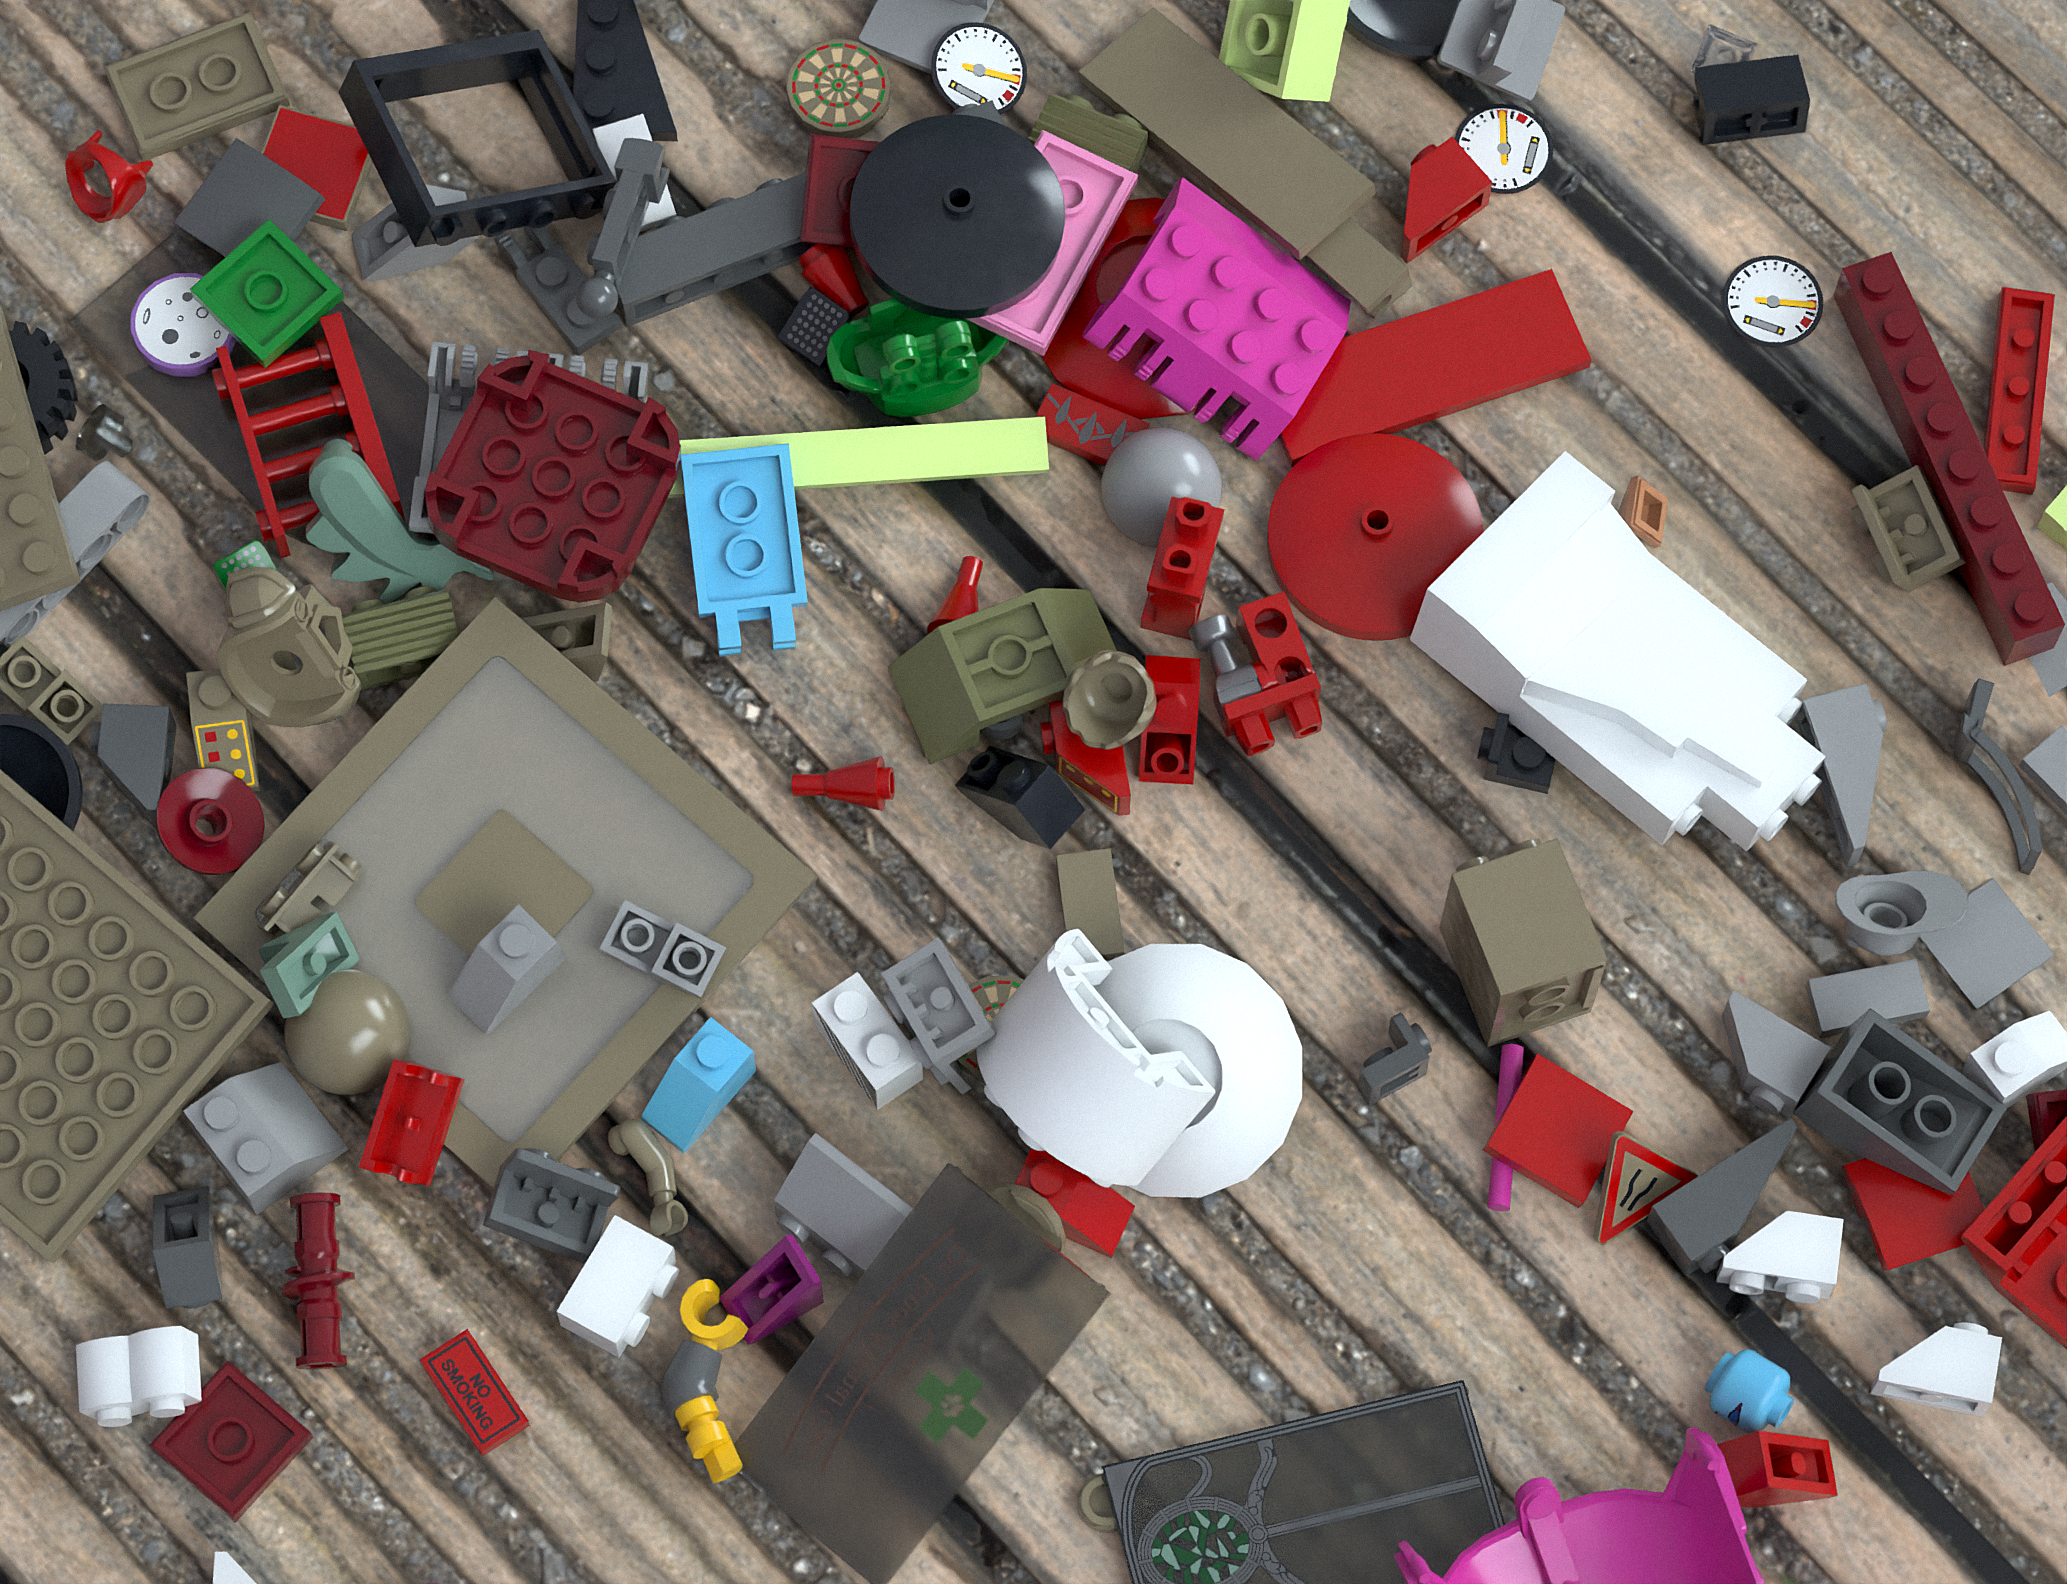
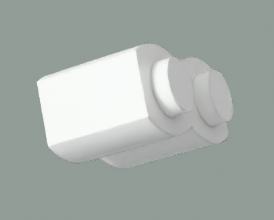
M182 1326L149 1329L129 1336L100 1338L76 1345L79 1412L97 1420L99 1426L118 1427L128 1425L132 1422L133 1415L150 1411V1415L154 1417L179 1416L185 1413V1406L202 1401L198 1334Z

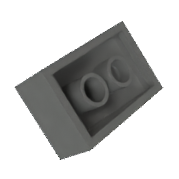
M1870 1008L1845 1029L1796 1106L1793 1114L1838 1147L1948 1195H1952L1960 1186L2007 1109V1106Z

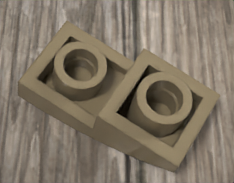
M23 635L0 657V693L30 719L43 724L57 734L67 746L103 710V704L65 669L61 671Z

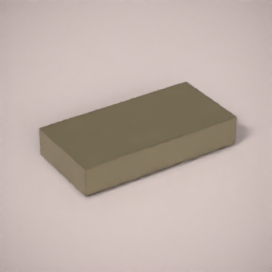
M1111 848L1056 854L1065 932L1079 928L1105 960H1112L1124 955Z

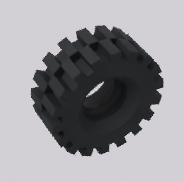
M15 321L13 330L8 331L21 376L27 385V397L45 455L54 449L50 440L53 435L63 440L69 431L65 420L73 422L75 420L77 410L73 401H78L77 388L67 359L64 357L62 349L54 340L50 343L47 333L38 327L31 335L26 323Z

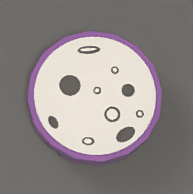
M174 273L154 281L139 295L131 312V334L139 353L155 370L173 377L197 376L207 372L208 367L215 365L219 361L216 348L226 345L230 355L237 340L192 297L190 288L204 276L197 273Z

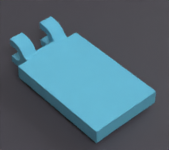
M789 443L681 455V470L699 618L715 617L719 657L740 655L742 646L739 622L770 619L773 651L795 649L796 636L792 608L807 607L808 601Z

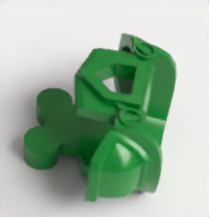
M893 298L870 306L868 317H862L851 321L850 324H844L829 340L827 364L833 380L840 383L844 388L867 395L874 405L886 415L899 417L937 413L966 401L979 391L983 366L989 364L990 360L999 354L1009 342V339L967 319L942 318L924 314L914 309L908 310L909 307Z

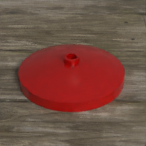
M1380 433L1356 434L1319 446L1297 462L1287 473L1274 496L1270 508L1267 526L1268 557L1273 574L1281 590L1285 591L1289 601L1314 623L1349 638L1371 641L1394 640L1411 636L1427 588L1484 532L1483 521L1478 502L1468 482L1438 452L1419 442L1401 436ZM1370 526H1379L1381 530H1375Z

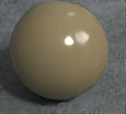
M342 969L328 975L317 988L311 1006L300 1016L286 1018L284 1027L287 1053L296 1070L315 1087L338 1095L362 1094L386 1082L393 1059L404 1060L409 1049L411 1037L409 1015L398 993L376 975L353 969Z

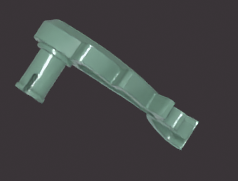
M334 439L323 446L321 454L314 459L309 469V490L320 511L306 526L307 541L319 549L334 553L346 552L331 567L333 579L363 582L388 577L379 590L380 600L383 604L390 603L415 587L418 582L422 583V587H434L437 591H440L454 573L461 571L470 572L479 578L491 581L494 579L493 570L458 556L443 546L439 540L429 541L409 531V527L365 461L358 454L352 452L353 446L349 442L342 439Z

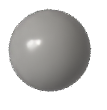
M1153 427L1132 434L1123 440L1112 452L1102 475V500L1108 517L1122 534L1134 542L1157 548L1171 496L1176 498L1188 497L1208 502L1211 506L1219 508L1222 496V479L1214 456L1200 440L1179 429Z

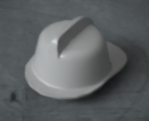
M1908 871L1879 876L1852 877L1841 883L1835 894L1836 907L1847 920L1846 939L1848 945L1853 948H1863L1871 953L1883 956L1901 955L1913 947L1920 934L1952 927L1963 919L1969 907L1968 894L1959 882L1947 875L1932 871Z

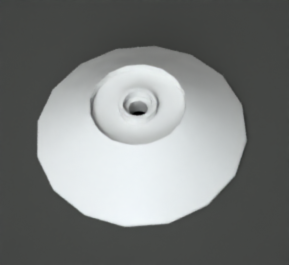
M1151 943L1107 961L1112 970L1100 985H1092L1150 1055L1182 1051L1216 1091L1213 1097L1140 1183L1128 1187L1151 1197L1201 1198L1248 1179L1284 1143L1302 1099V1045L1283 999L1247 963L1202 944Z

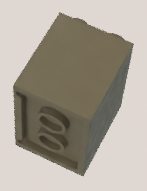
M1537 838L1526 840L1512 847L1509 850V855L1491 861L1488 860V857L1481 856L1459 865L1456 869L1457 872L1451 875L1439 929L1486 1046L1490 1047L1591 1012L1608 959L1558 838L1541 843L1540 839Z

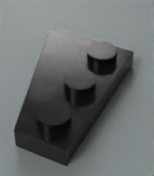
M578 0L573 97L593 136V129L643 114L652 141L678 142L677 131L634 0Z

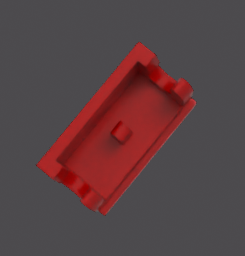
M393 1059L359 1168L375 1173L388 1174L397 1177L396 1180L430 1186L464 1079L416 1062Z

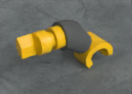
M703 1279L691 1285L682 1297L680 1305L681 1319L692 1334L691 1340H682L663 1375L662 1397L669 1418L677 1419L681 1430L690 1432L686 1436V1442L693 1458L703 1459L714 1484L734 1476L743 1467L724 1422L716 1421L720 1413L716 1405L719 1395L715 1385L722 1360V1355L717 1350L734 1346L743 1339L748 1331V1327L740 1318L728 1315L725 1321L719 1325H704L705 1315L708 1310L719 1303V1287L713 1280Z

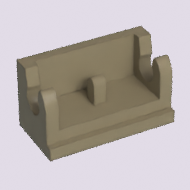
M1351 217L1346 219L1305 255L1306 258L1342 288L1374 319L1384 313L1403 293H1406L1412 287L1409 269Z

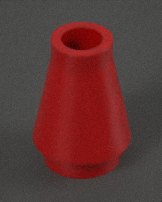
M816 244L798 259V263L803 269L801 277L817 291L846 310L852 317L869 305L870 302L862 290L846 247Z

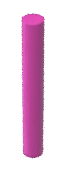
M1505 1044L1501 1049L1495 1126L1522 1077L1524 1048L1520 1045ZM1492 1157L1488 1208L1495 1211L1510 1210L1513 1169Z

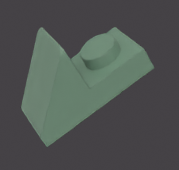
M337 911L327 913L264 944L259 949V953L265 963L259 971L283 1018L300 1016L311 1006L317 988L328 975L338 970L350 969L360 960Z

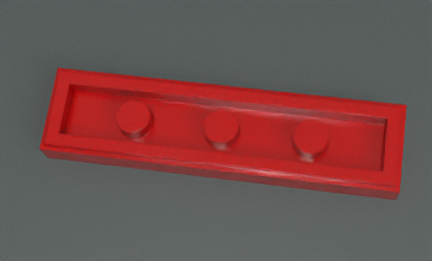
M2008 287L2001 288L1998 299L1983 449L2003 491L2033 495L2037 482L2055 294Z

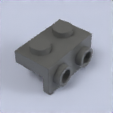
M516 1148L500 1165L483 1226L585 1264L599 1242L608 1208L618 1199L621 1187L606 1181V1177L598 1171L588 1168L574 1169L556 1162L551 1154L543 1150Z

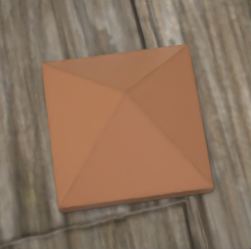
M1639 476L1631 477L1618 514L1634 534L1654 548L1661 547L1668 498Z

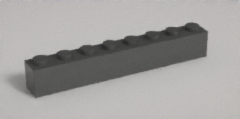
M993 100L981 105L967 104L952 113L982 117L1004 125ZM806 170L804 173L786 180H769L761 184L755 192L737 199L723 198L717 200L705 211L693 216L670 218L661 223L656 230L638 236L618 291L617 307L626 327L797 262L807 250L816 245L799 242Z

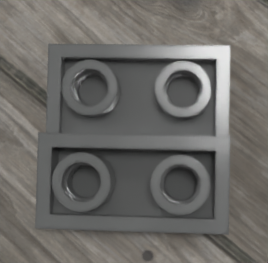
M236 138L173 223L184 233L212 249L224 259L268 219L294 242L325 198L289 171Z

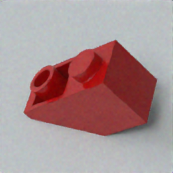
M1146 655L1145 670L1154 683L1157 705L1150 724L1141 733L1139 782L1193 785L1201 658Z

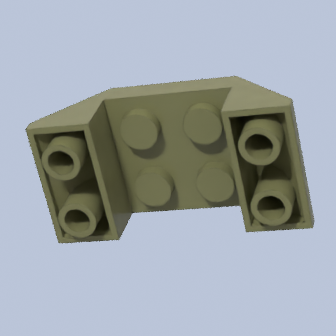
M1039 588L937 627L888 666V671L929 764L979 746L980 729L1063 698L1069 678L1067 669L1070 666L1094 656L1099 651L1117 650L1089 589Z

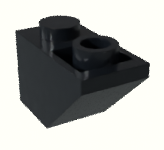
M989 746L984 752L971 760L966 773L955 784L956 788L964 796L1019 839L1051 849L1086 810L1050 765Z

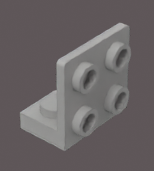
M877 0L859 35V42L879 54L932 74V55L940 38L947 31L958 25L971 22L983 23L994 0Z
M936 938L881 973L891 990L883 997L900 1024L904 1023L914 1037L909 1040V1043L925 1069L930 1068L941 1085L950 1081L961 1094H964L972 1089L956 1059L995 1036L996 1032L945 944L939 938Z

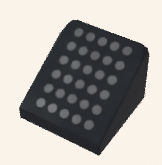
M810 287L802 296L781 330L778 340L815 367L821 369L827 362V347L831 336L844 324H850L852 316L815 288Z

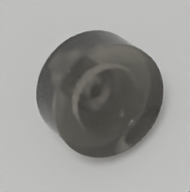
M105 404L96 407L88 416L78 434L75 444L76 450L94 461H100L109 451L121 458L125 457L131 449L133 440L121 433L124 425V416Z

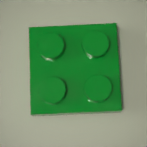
M270 219L190 288L192 297L264 368L268 367L314 326L321 317H324L344 299L343 291Z

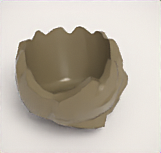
M1104 650L1097 652L1092 657L1074 663L1067 669L1069 678L1064 690L1063 711L1069 729L1080 736L1085 745L1107 750L1120 747L1141 734L1150 724L1157 705L1154 683L1148 676V672L1134 656L1119 651Z

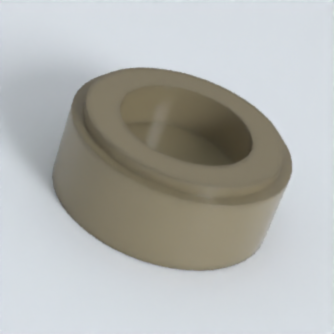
M1104 1473L1097 1474L1089 1478L1081 1487L1078 1494V1512L1082 1521L1092 1530L1101 1533L1118 1531V1526Z

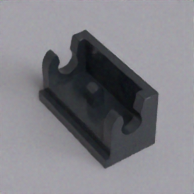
M1798 54L1695 67L1694 80L1698 95H1693V103L1701 133L1702 145L1806 132L1810 96Z

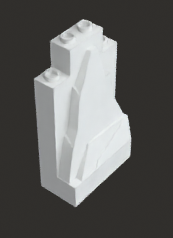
M1565 451L1427 588L1410 641L1497 712L1510 714L1508 721L1536 741L1546 752L1660 845H1663L1675 831L1682 836L1685 835L1701 815L1745 851H1748L1760 837L1764 838L1767 842L1770 841L1789 817L1784 811L1794 801L1800 806L1804 805L1822 782L1816 775L1826 756L1788 726L1800 712L1802 702L1798 699L1807 679L1652 556L1611 505L1616 491Z

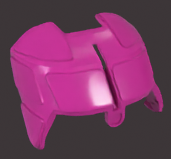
M1695 1427L1686 1430L1684 1452L1663 1493L1635 1489H1618L1593 1492L1561 1502L1560 1494L1551 1479L1544 1477L1534 1478L1524 1483L1515 1494L1514 1503L1517 1519L1482 1536L1460 1553L1443 1578L1430 1570L1424 1558L1416 1553L1406 1540L1397 1543L1400 1552L1393 1554L1405 1584H1765L1744 1537V1534H1747V1527L1725 1458L1710 1434L1702 1432Z

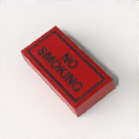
M468 1329L420 1359L422 1367L482 1457L530 1426L529 1420Z

